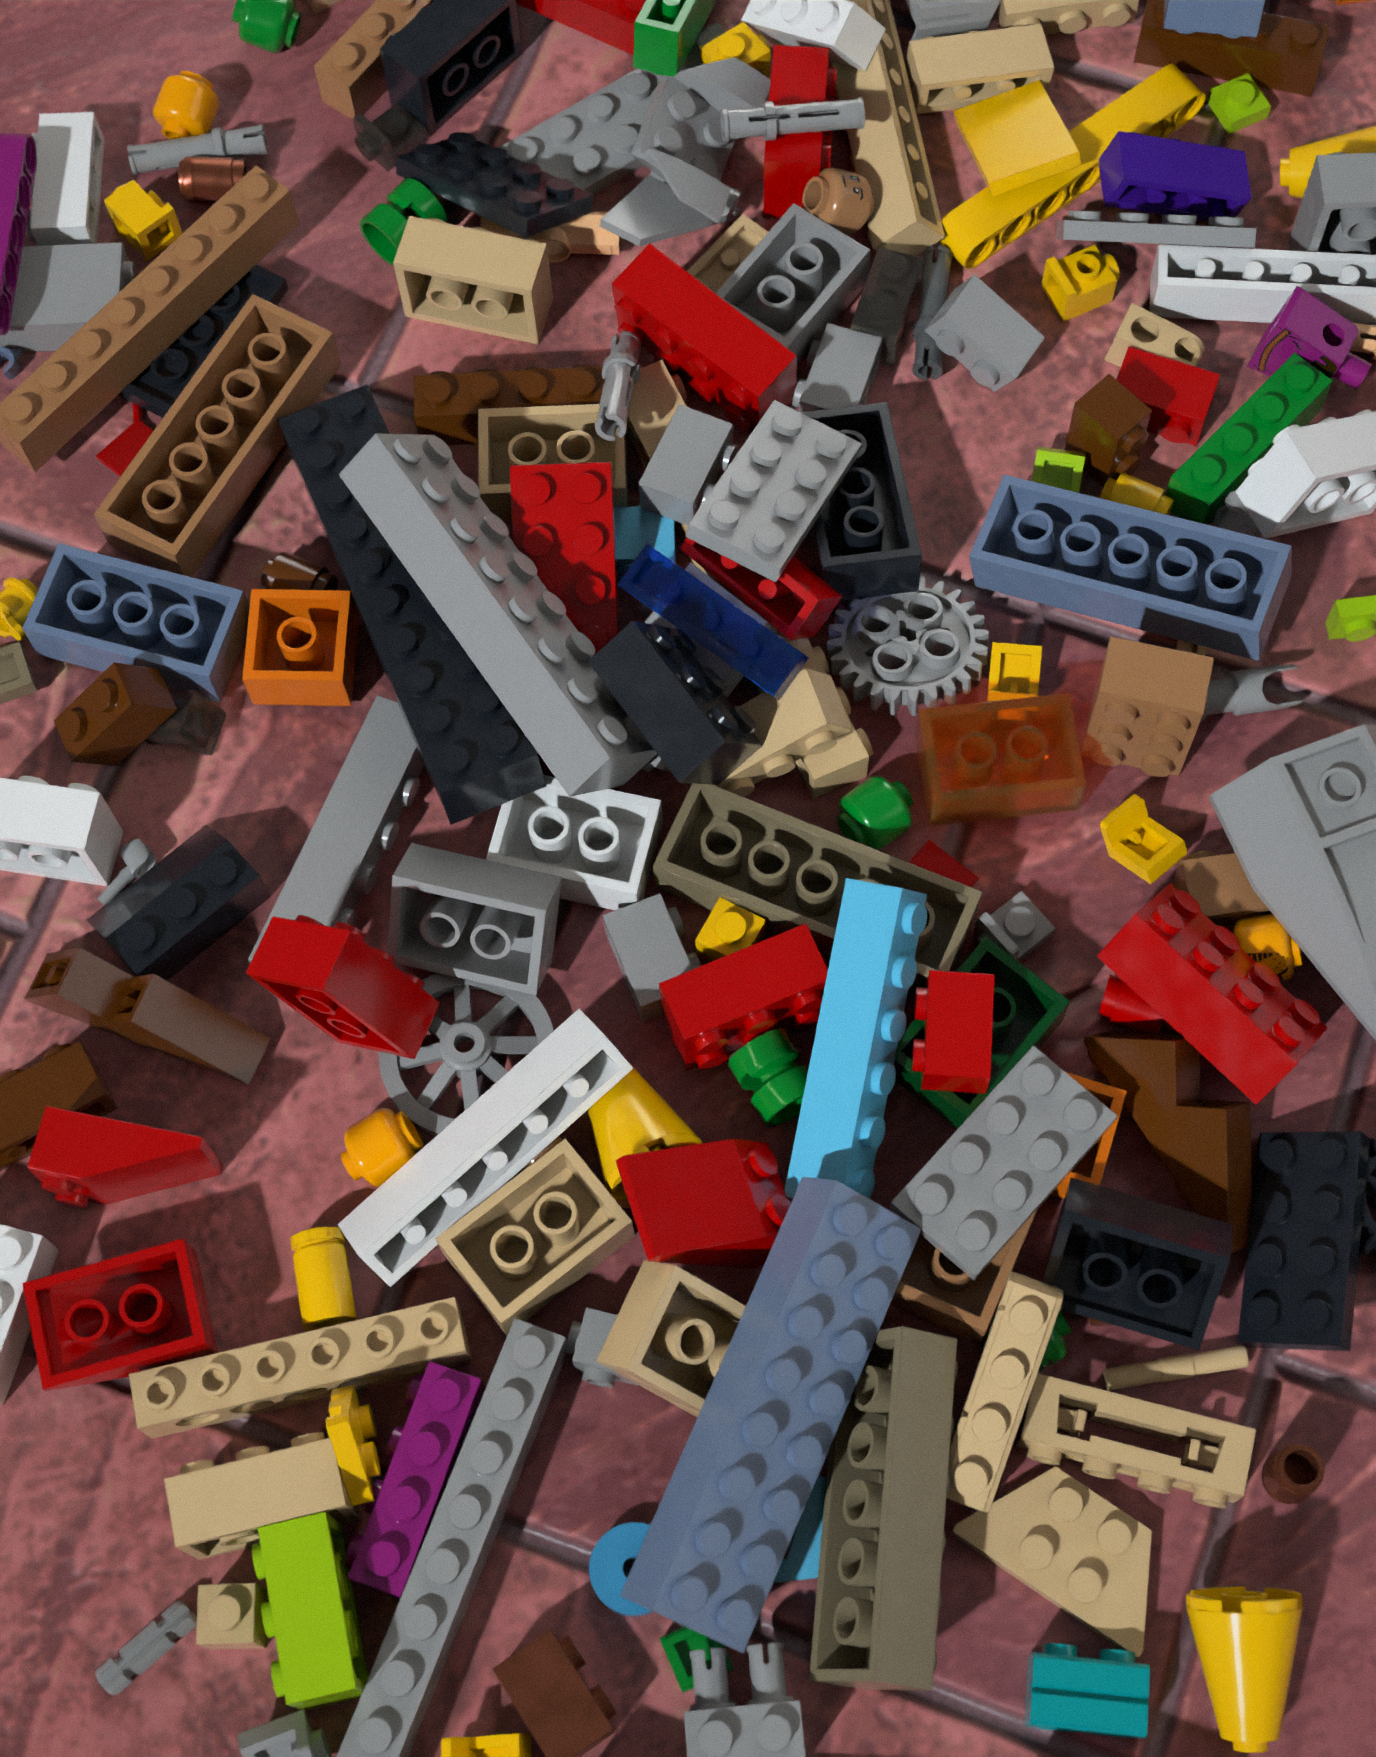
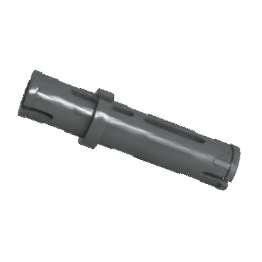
M934 246L925 249L923 252L924 262L918 320L913 324L912 331L913 339L916 342L912 373L917 378L923 380L928 378V366L932 367V380L939 378L943 373V352L937 347L935 340L924 331L948 298L953 254L951 250L943 246H938L937 261L933 260Z

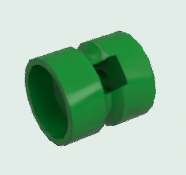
M405 178L387 195V204H377L359 223L360 230L371 248L383 260L393 266L409 216L423 219L437 218L447 223L446 213L437 198L423 184L412 178Z
M778 1028L758 1036L735 1052L728 1062L741 1087L744 1090L754 1091L750 1102L767 1128L776 1127L799 1116L809 1069L808 1065L797 1064L801 1053L785 1028Z

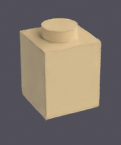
M256 1583L198 1585L196 1645L209 1650L266 1648V1633L262 1620L261 1604L267 1602V1589Z

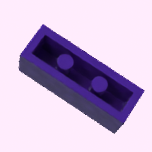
M1118 131L1098 159L1104 206L1161 215L1197 216L1196 220L1208 222L1209 217H1236L1252 198L1245 151L1184 142L1179 139L1141 135L1135 132Z

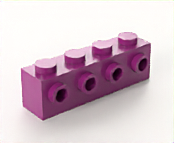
M430 1361L424 1375L416 1373L406 1398V1405L412 1407L404 1428L396 1426L386 1450V1458L392 1460L384 1481L377 1479L372 1486L374 1501L366 1503L365 1511L371 1513V1517L364 1535L357 1533L354 1536L346 1555L345 1566L351 1568L348 1579L356 1585L397 1600L401 1599L486 1387L480 1378Z

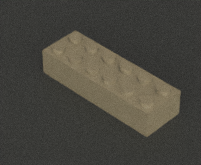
M692 783L653 864L655 888L711 911L719 897L766 919V933L772 936L806 923L820 954L829 959L831 957L846 878L927 894L925 902L927 921L923 932L919 935L914 958L917 972L913 984L908 989V991L915 994L917 987L926 988L929 970L953 972L978 915L983 893L712 784Z
M904 1326L878 1331L829 1448L809 1681L865 1690H933V1676L937 1666V1652L935 1649L937 1619L942 1600L940 1592L941 1562L946 1543L944 1532L946 1495L950 1486L948 1474L950 1438L954 1429L952 1417L954 1381L958 1372L956 1338Z

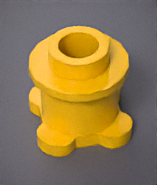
M9 577L4 581V589L0 592V635L4 638L11 636L21 641L26 636L22 626L39 589L25 578L18 580Z

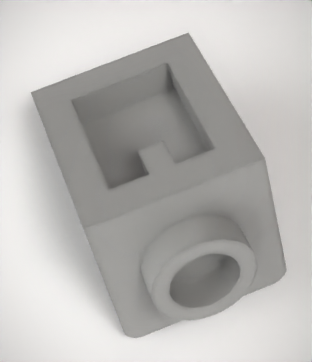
M1021 891L993 914L989 915L987 912H984L979 916L973 935L976 937L974 939L976 947L987 937L1020 962L1054 935L1056 928Z

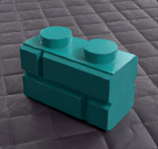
M1043 1643L1042 1653L1033 1652L1028 1656L1025 1727L1131 1739L1146 1738L1148 1732L1149 1664L1135 1663V1652L1100 1649V1659L1077 1657V1646Z

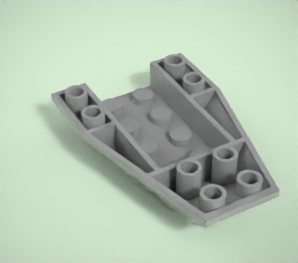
M1363 724L1269 758L1209 796V800L1253 891L1279 923L1282 924L1287 933L1376 1041V725Z

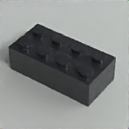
M887 402L800 412L862 443L857 458L807 534L815 574L843 596L840 601L919 591L922 553Z

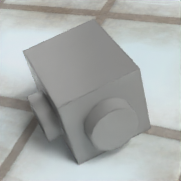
M590 1308L585 1309L582 1322L573 1321L567 1340L566 1353L573 1355L572 1362L575 1371L583 1373V1381L601 1387L613 1388L615 1381L639 1386L596 1362L618 1315Z

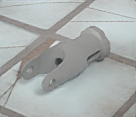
M1293 664L1271 665L1231 671L1226 678L1210 680L1201 721H1204L1207 715L1232 712L1235 716L1287 709L1303 703V699L1271 703L1265 699L1262 691L1263 681L1271 673L1298 669L1300 667Z

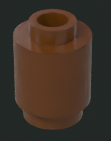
M286 552L279 553L275 559L270 558L266 562L261 574V584L265 586V589L337 590L338 585L337 577L329 574L327 567Z

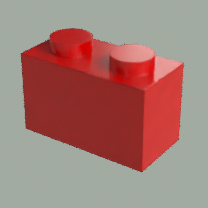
M1128 346L1116 380L1152 410L1146 431L1161 435L1173 443H1187L1197 446L1221 374Z
M929 970L926 988H916L914 1020H924L923 1039H914L912 1071L922 1072V1090L986 1094L991 1078L995 974Z

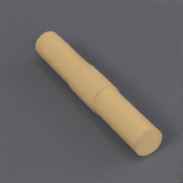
M1244 1345L1105 1368L1103 1369V1377L1106 1389L1109 1391L1248 1367L1249 1361Z

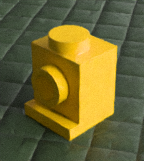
M134 180L119 186L113 194L104 199L114 228L146 261H149L166 249L183 234L174 208L169 203L164 205L154 191L151 190L146 193Z
M1092 245L1059 260H1056L1055 256L1047 259L1041 287L1062 322H1065L1113 301L1116 283L1119 279L1118 265L1111 254L1108 253L1102 256L1096 245Z

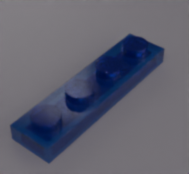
M647 543L618 583V586L778 700H780L809 659L801 651Z

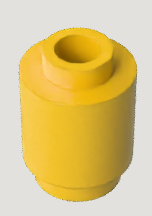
M1124 472L1120 474L1117 480L1109 477L1099 497L1166 515L1170 514L1175 500L1165 496L1164 489Z

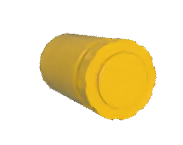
M322 1226L306 1229L292 1235L290 1241L291 1249L294 1251L293 1263L302 1329L313 1331L355 1321L357 1318L347 1249L343 1245L345 1243V1235L339 1227Z

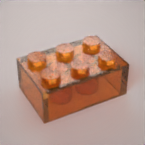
M1070 693L918 709L915 739L929 826L1080 809L1086 789V781Z

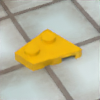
M354 1384L332 1389L331 1402H329L328 1406L330 1417H327L325 1420L326 1428L351 1506L374 1501L372 1477L380 1475L381 1472L375 1444L373 1441L368 1442L369 1438L377 1436L370 1404L360 1406Z

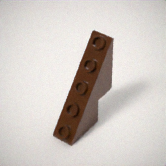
M81 947L47 953L24 998L33 1004L247 1085L250 1084L271 1039L269 1036L155 974L134 977Z
M1106 1031L1084 1036V1045L1088 1049V1058L1093 1066L1101 1073H1104L1113 1087L1127 1091L1122 1109L1135 1119L1146 1136V1143L1150 1152L1165 1164L1175 1179L1176 1188L1181 1198L1188 1205L1192 1206L1197 1214L1233 1224L1231 1253L1248 1247L1252 1211L1250 1102L1201 1099L1200 1052L1180 1034Z

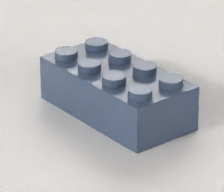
M58 543L22 629L38 655L102 672L114 662L158 668L168 689L221 703L247 637L250 606L243 590Z

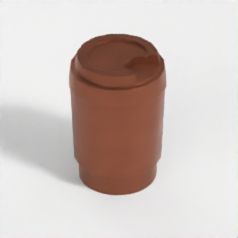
M185 157L179 161L178 182L181 197L192 202L219 200L248 173L246 160H235L233 157Z
M1302 1444L1288 1445L1271 1454L1263 1464L1261 1473L1263 1487L1268 1495L1277 1502L1285 1504L1300 1503L1316 1491L1322 1483L1325 1470L1324 1462L1319 1453L1310 1446Z

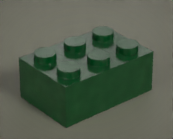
M987 937L984 938L956 971L995 974L991 1078L986 1094L921 1089L922 1072L912 1071V1053L914 1039H923L924 1020H914L905 1030L902 1038L898 1041L894 1060L896 1070L895 1081L956 1130L1033 1046L1038 1050L1062 1023L1070 1003L1064 996Z

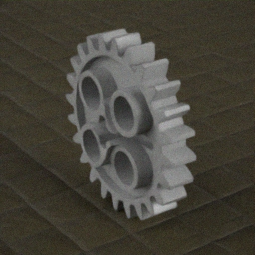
M920 576L919 591L861 598V600H846V610L836 609L835 624H831L828 627L829 641H827L828 659L831 660L832 675H840V687L842 689L853 687V700L856 702L869 695L871 697L872 710H876L883 702L890 703L891 715H895L901 705H907L912 716H916L919 704H926L932 713L937 712L938 699L942 698L946 703L954 705L956 690L969 694L971 692V680L980 681L982 678V666L987 665L989 639L988 630H984V615H975L974 601L961 604V590L957 589L946 595L944 594L943 581H939L932 589L926 588V581L923 576Z

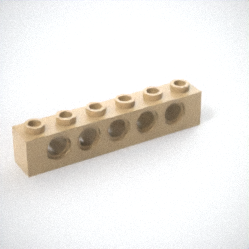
M452 1297L129 1374L137 1429L151 1439L330 1397L332 1389L354 1384L355 1390L413 1377L416 1373L424 1374L429 1361L451 1368L472 1363L462 1310L456 1298Z

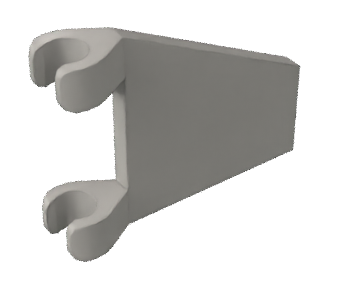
M651 171L639 185L601 219L600 227L640 247L723 222L734 221L739 213V208L735 205L742 198L743 193L727 186L732 190L720 221L715 223L704 214L679 201L668 182Z

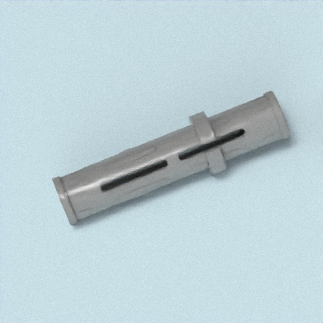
M862 98L774 106L773 101L762 102V107L720 110V128L723 141L764 136L765 141L776 140L777 135L854 128L863 129L865 126V108Z
M258 124L257 126L223 131L222 127L212 128V133L147 144L128 145L127 152L132 155L128 156L133 175H139L140 173L177 168L179 161L189 156L239 158L259 154L265 155L268 154V146L265 145L267 137L263 124Z
M621 331V338L618 334L613 336L610 356L605 359L602 367L603 379L605 378L599 404V413L595 421V430L601 438L608 441H615L617 439L616 434H618L620 439L625 435L633 386L637 384L640 378L641 367L637 362L642 343L640 338L630 331Z

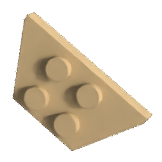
M1056 1466L993 1502L989 1513L979 1510L956 1524L951 1532L956 1538L1119 1649L1135 1652V1659L1140 1657L1144 1649L1152 1538L1151 1529Z

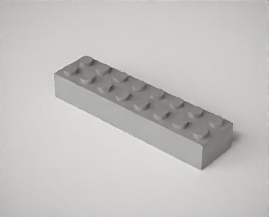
M375 433L339 474L341 479L569 797L625 785L657 752L588 663L595 656V648L592 642L574 627L566 616V608L563 602L556 595L549 592L539 579L537 568L533 561L521 553L508 536L509 530L506 524L498 516L491 513L480 498V489L472 479L461 472L452 459L451 449L442 439L435 435Z

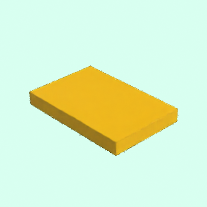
M1040 80L953 111L956 125L992 196L1000 195L1082 165L1079 150Z

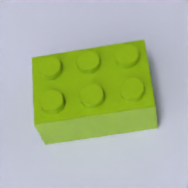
M327 1512L257 1527L260 1543L252 1545V1558L257 1578L259 1580L266 1578L269 1601L261 1604V1613L267 1637H275L279 1660L271 1662V1676L276 1696H285L286 1705L300 1710L304 1709V1711L359 1699L369 1678L353 1582L348 1579L350 1568L345 1566L347 1547L343 1525Z

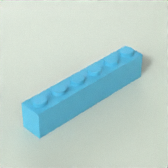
M846 878L785 1185V1193L789 1198L794 1197L802 1177L837 1180L869 1199L873 1193L875 1186L873 1167L877 1148L881 1145L885 1135L883 1116L887 1095L891 1092L895 1083L896 1070L894 1060L898 1041L902 1038L906 1028L904 1009L908 989L913 984L917 972L914 958L919 935L923 932L927 921V909L925 907L927 894Z

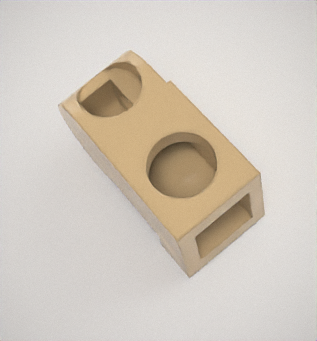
M1131 303L1104 360L1121 367L1129 346L1198 367L1204 354L1205 346L1199 337Z

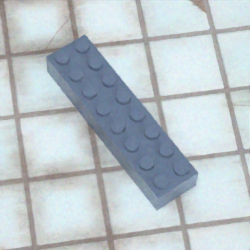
M802 1177L621 1591V1597L709 1639L744 1653L921 1231L919 1227L837 1180Z

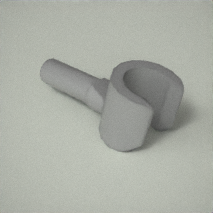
M134 839L120 850V855L127 866L119 872V875L98 896L97 899L104 905L115 898L134 878H140L156 865L154 854L148 845H144L142 840Z

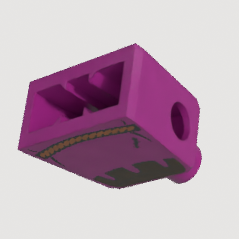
M1296 286L1266 328L1247 366L1271 377L1296 353L1328 378L1334 377L1357 389L1366 377L1371 363L1349 352L1359 332L1357 326L1301 287Z

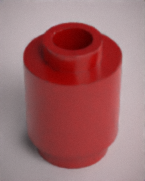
M1110 974L1099 1009V1015L1111 1018L1109 1022L1111 1024L1138 1032L1160 1033L1161 1027L1168 1030L1172 1029V1026L1122 979Z

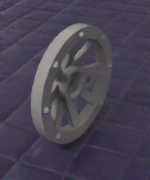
M440 973L422 980L425 983L423 990L435 999L454 992L456 1023L449 1025L434 1015L428 1032L439 1038L440 1042L420 1047L415 1059L379 1052L381 1077L390 1099L399 1112L403 1111L406 1113L414 1126L436 1137L455 1120L454 1118L445 1117L431 1111L455 1076L461 1078L464 1109L466 1110L480 1097L478 1076L484 1073L496 1083L508 1072L493 1059L494 1054H529L554 1031L550 1017L536 995ZM470 990L487 991L504 997L477 1023L472 1021ZM518 1008L526 1015L536 1036H489ZM471 1041L474 1043L473 1048L468 1052L457 1050L462 1042ZM443 1060L441 1066L416 1100L404 1085L400 1071Z

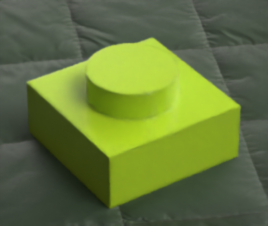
M1249 73L1209 89L1206 102L1228 134L1268 118L1271 109L1270 103Z
M1038 446L1032 481L1079 493L1086 453Z
M1376 595L1335 600L1325 621L1329 640L1346 638L1348 641L1356 642L1366 640L1376 634Z

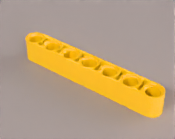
M1168 64L1068 131L1079 150L1082 165L997 196H992L988 187L984 188L953 209L941 220L945 238L939 242L951 250L953 257L965 269L969 270L979 266L1100 183L1098 159L1118 131L1166 138L1189 122L1200 111L1206 100V95L1174 64Z

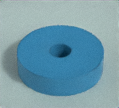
M629 1522L613 1527L599 1539L590 1557L589 1575L595 1593L606 1607L620 1615L640 1617L653 1613L620 1596L627 1580L624 1574V1567L628 1561L636 1559L649 1530V1524Z

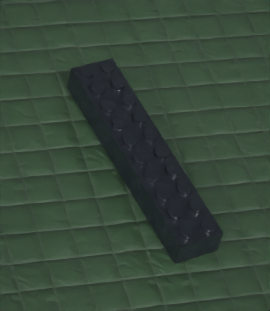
M368 385L278 418L292 459L349 591H351L355 605L450 825L546 787L535 748L339 476L341 471L375 433L390 434Z

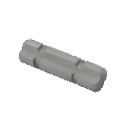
M181 1600L175 1601L161 1613L163 1617L161 1621L156 1622L153 1620L118 1651L120 1656L117 1659L110 1657L96 1670L95 1676L106 1692L110 1695L119 1694L133 1682L131 1676L134 1674L141 1675L175 1645L174 1639L177 1636L184 1638L197 1626V1617L185 1602Z

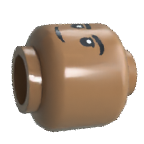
M825 168L820 172V175L808 181L803 191L802 204L804 210L845 235L854 234L860 230L865 222L869 220L874 210L871 187L867 179L857 173L837 168Z

